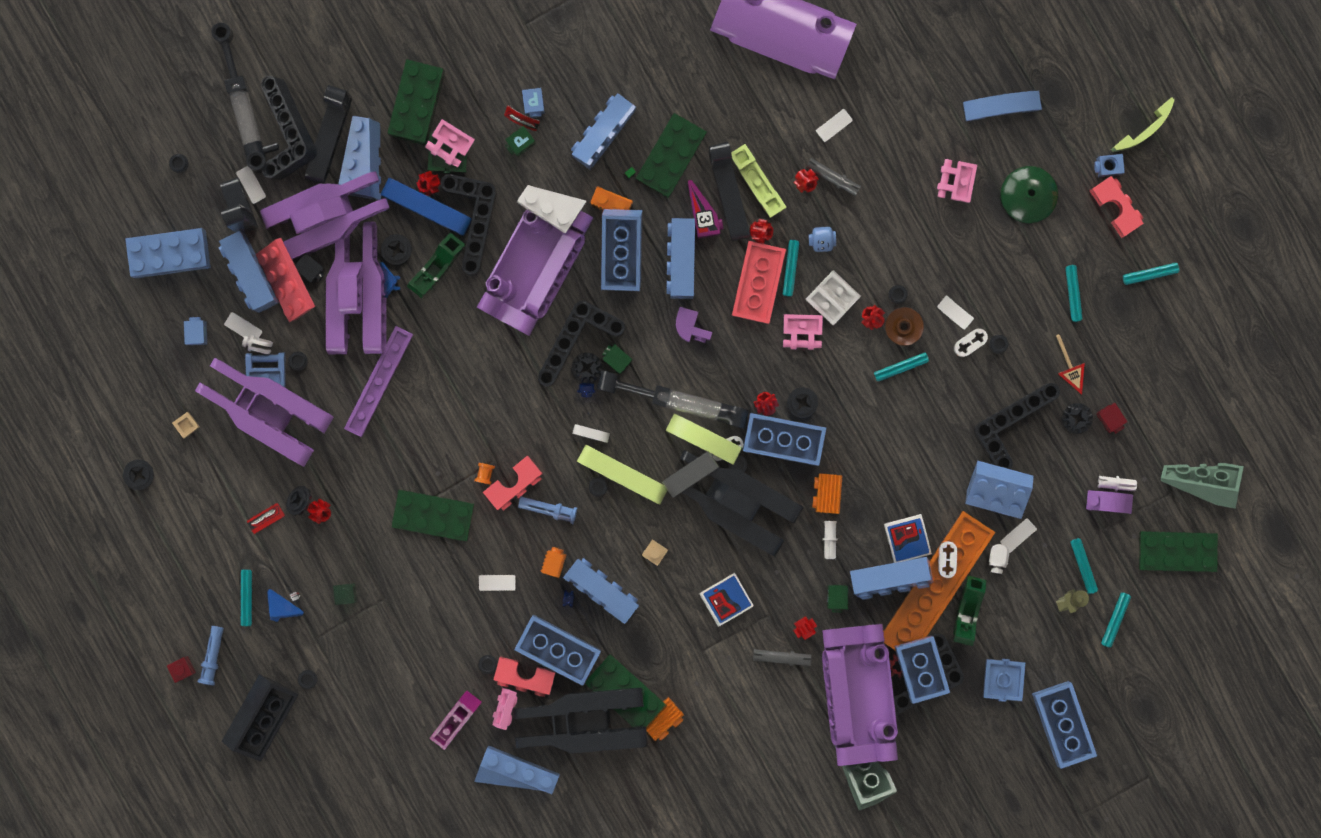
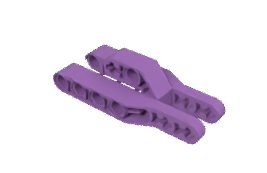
M374 171L342 185L318 184L260 210L266 229L280 223L288 222L287 220L291 219L296 234L302 233L283 242L292 261L301 258L305 253L311 254L349 237L361 221L386 211L390 207L387 199L375 201L355 211L351 207L348 195L379 182L378 175Z
M364 222L363 262H350V235L335 243V260L326 277V351L329 355L347 354L348 339H350L348 334V320L350 316L348 314H360L362 311V279L363 351L365 354H382L386 352L385 279L382 268L377 260L376 222Z
M214 358L210 366L244 386L235 402L202 383L198 384L195 391L226 409L237 428L304 467L314 450L283 431L294 415L306 422V424L325 433L334 417L270 378L246 376L221 360Z

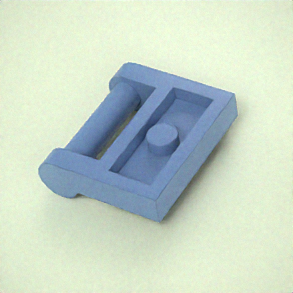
M280 352L276 355H253L252 353H246V376L270 378L285 387V352ZM278 362V368H253V363Z

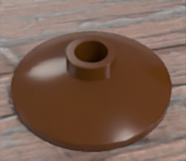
M907 307L892 311L885 323V330L889 339L902 346L911 345L918 341L924 329V323L920 314ZM902 323H905L907 325V329L905 331L901 330L900 325Z

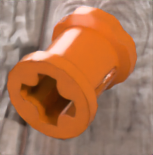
M478 463L479 471L474 481L491 485L490 478L495 466Z

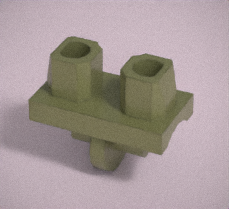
M1069 590L1056 601L1059 612L1068 609L1070 613L1076 612L1080 607L1088 604L1089 595L1083 590Z

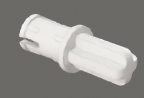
M1099 476L1098 488L1115 489V491H1136L1137 489L1136 480L1121 479L1119 476H1116V478Z
M824 521L825 559H835L836 540H838L836 539L837 521Z

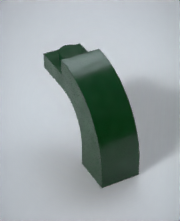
M449 233L438 245L435 253L426 265L408 283L407 287L422 298L449 270L465 244L452 233Z
M967 576L954 625V642L973 646L977 618L985 595L987 580Z

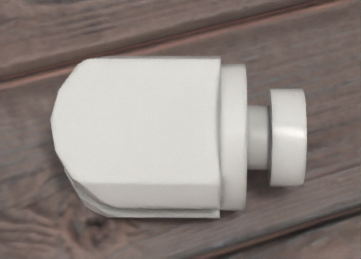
M251 335L250 339L249 336H244L242 347L248 346V351L250 352L252 350L270 354L271 349L263 346L272 347L273 342L257 338L255 335Z
M997 544L991 548L989 565L994 566V568H991L992 573L1002 574L1003 570L1001 568H1006L1008 565L1009 550L1004 545Z

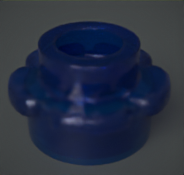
M581 383L577 392L581 393L582 397H592L596 390L594 389V384Z

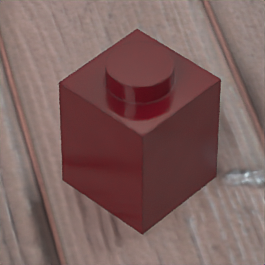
M1111 403L1096 413L1108 433L1114 431L1116 434L1124 429V424L1128 422L1116 403Z
M188 656L167 665L175 683L196 673Z

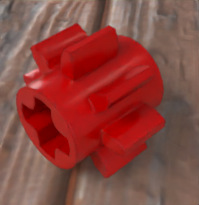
M803 169L796 174L793 183L801 193L804 190L811 192L816 188L819 179L812 169L808 170V172Z
M431 171L419 175L420 179L416 182L419 192H425L426 196L439 192L438 187L441 183L438 175L432 174Z
M759 219L758 222H754L750 226V235L757 243L764 244L765 240L768 241L772 238L773 227L767 220Z
M876 305L867 307L862 312L864 320L861 323L871 330L880 328L885 321L883 317L885 312Z
M769 392L760 393L757 396L758 401H754L758 414L762 413L764 416L772 415L776 411L775 407H779L775 394L771 395Z
M320 498L318 501L311 502L307 510L310 513L308 518L318 524L321 521H327L331 516V510L329 509L331 505Z
M805 616L794 623L796 628L793 631L798 638L802 636L806 640L816 633L814 628L817 625L813 618L808 620Z
M893 654V659L889 660L890 670L892 671L891 677L896 673L901 678V668L899 667V671L892 668L895 665V661L899 663L897 656Z

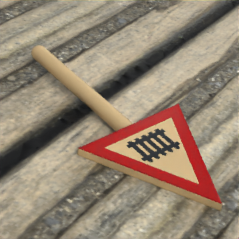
M1058 334L1056 337L1069 367L1068 370L1058 374L1082 394L1085 363L1075 367L1072 366L1061 336Z

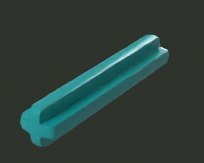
M790 240L788 245L783 295L788 297L793 296L799 250V241Z
M1172 263L1123 275V282L1125 285L1179 273L1178 263Z
M1069 265L1066 266L1071 319L1073 322H1077L1083 319L1077 266Z
M922 353L874 372L875 379L879 382L929 362L928 355Z
M1080 538L1074 539L1070 543L1087 593H1095L1098 591L1082 541Z
M248 569L241 570V626L252 625V571Z
M1121 593L1101 642L1106 647L1111 648L1131 599L1129 594Z

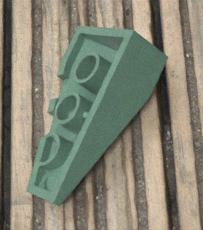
M1218 463L1217 466L1200 464L1199 467H1190L1187 464L1164 465L1161 481L1215 505L1236 509L1244 466Z
M877 761L842 766L859 810L878 804L897 792L890 774Z

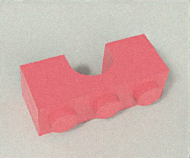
M1110 176L1091 189L1090 193L1099 206L1107 202H1113L1119 207V216L1111 224L1119 236L1123 238L1144 224L1142 222L1143 217L1138 210H1134L1130 197L1127 194L1124 195L1120 188L1122 186L1120 182Z
M526 456L513 467L518 474V482L514 487L506 488L497 480L483 492L497 510L502 508L504 511L512 504L511 499L515 496L520 498L527 492L525 488L528 485L532 484L534 486L542 479L540 476L543 473L529 456Z
M505 657L499 658L494 680L498 681L497 685L508 687L509 684L514 685L516 690L527 692V689L535 691L534 694L545 697L546 694L550 695L556 674L555 671L537 667L532 678L524 679L520 677L517 671L519 661Z

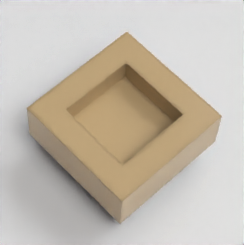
M186 412L172 423L184 439L200 428L189 412Z
M652 539L642 556L658 566L668 549Z

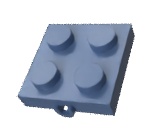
M986 659L983 698L999 699L1002 702L1007 700L1022 701L1025 662L1010 661V659Z

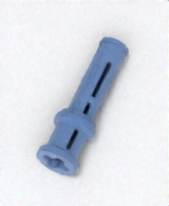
M523 496L520 497L518 508L550 515L555 520L570 521V524H574L577 514L576 507L572 509L564 507L560 503L552 505Z
M211 626L205 661L201 663L202 672L200 679H198L199 683L215 685L214 676L219 667L216 663L224 630L222 627Z

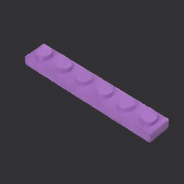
M395 326L386 344V352L381 354L344 429L360 437L363 436L413 334Z

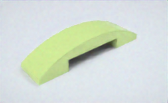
M1171 97L1154 112L1158 119L1133 140L1127 135L1111 151L1120 152L1127 150L1151 136L1168 117L1174 99Z
M746 144L731 152L735 166L768 216L771 218L786 209V205L778 193L775 192Z
M676 414L673 415L666 429L667 432L705 451H709L711 454L733 465L742 450V447Z

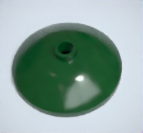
M1024 166L1014 170L1006 177L1001 187L1000 197L1003 208L1010 217L1022 223H1036L1047 218L1055 209L1058 201V189L1054 179L1048 172L1039 167ZM1033 190L1034 196H1029L1028 191Z

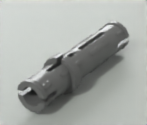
M813 158L809 160L805 168L808 170L812 169L815 174L835 184L836 188H842L854 196L857 195L861 185L847 179L846 175H840Z
M754 649L753 661L789 664V666H793V664L811 666V654L794 653V651L789 653Z

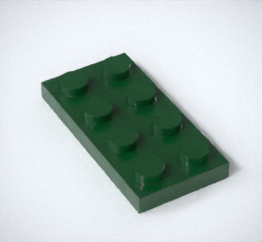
M673 113L637 175L636 180L669 198L707 131Z
M398 490L392 527L468 541L474 504Z
M1140 531L1139 570L1217 572L1218 533Z
M611 654L585 682L593 691L642 688L644 707H634L626 710L614 709L632 727L646 726L647 729L667 706Z

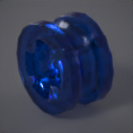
M564 590L563 607L569 605L570 608H573L574 591L567 592V590Z

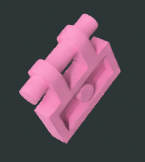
M442 119L432 134V137L438 140L437 143L433 144L428 141L425 148L430 150L434 156L438 155L446 160L445 163L452 164L458 168L462 161L455 158L456 155L459 153L465 157L475 139ZM443 144L453 149L450 154L441 149Z
M945 159L944 166H941V181L937 187L939 190L938 197L945 198L946 191L952 192L951 200L970 203L977 165L958 161L957 168H952V160ZM950 174L955 175L953 185L948 184Z
M784 314L783 334H791V340H783V347H791V349L808 348V350L822 348V341H815L814 335H822L823 315ZM797 334L808 335V340H797Z
M502 688L501 695H498L497 699L499 701L497 710L493 713L494 720L492 725L507 730V726L512 721V709L517 703V692Z

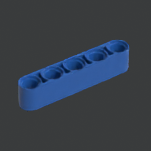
M388 178L381 192V196L462 236L465 235L472 221V218L391 178Z

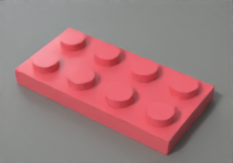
M281 238L274 240L255 254L289 323L297 320L315 307Z
M748 241L732 316L766 324L770 323L786 249Z

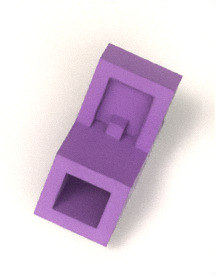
M680 307L676 318V330L679 336L686 342H690L691 335L695 336L694 340L705 343L706 340L710 341L712 332L694 327L698 312Z
M1088 490L1086 509L1131 514L1133 495Z

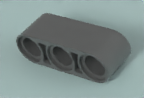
M707 451L662 481L672 498H674L719 468L710 452Z

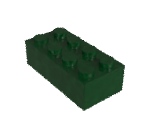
M406 59L387 133L390 137L422 145L428 143L445 75L444 68Z

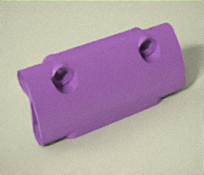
M721 0L710 31L729 38L734 44L808 73H819L835 80L857 24L835 16L833 12L803 0ZM828 18L831 20L832 24L825 25L822 22V19Z
M527 209L490 277L487 279V292L482 296L477 308L530 336L538 319L544 317L581 251L585 243L584 235L593 217L580 211L565 234Z
M883 624L822 630L825 650L822 653L831 740L836 747L837 765L844 766L898 760L895 742L898 730L889 652L884 644ZM876 649H878L880 653L878 659L875 657ZM885 727L888 728V735H887V736L884 735V728H885Z

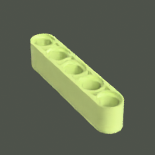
M588 445L584 446L577 460L582 465L659 505L668 491L661 483Z

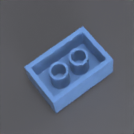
M977 461L967 489L966 504L1022 519L1033 489V475Z
M934 636L894 646L912 704L950 693Z

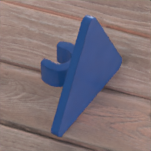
M380 262L379 264L385 279L384 298L386 297L387 299L391 291L400 290V287L395 286L400 277L394 276L386 265Z
M271 589L267 591L270 620L278 622L280 618L303 615L304 612Z

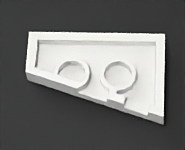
M527 185L517 203L566 234L586 201Z

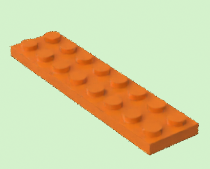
M962 511L942 543L946 541L953 542L957 547V570L955 575L951 578H945L940 575L938 571V547L930 560L934 583L929 584L930 587L918 589L917 586L911 588V591H909L883 631L884 643L895 650L894 646L928 636L995 534L993 530ZM949 544L946 548H943V552L947 554L946 559H949V553L953 552V548H950ZM946 561V567H942V571L949 575V572L953 569L949 567V561Z

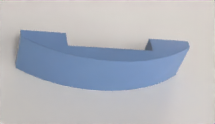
M1039 91L1003 94L963 102L966 121L1042 110Z

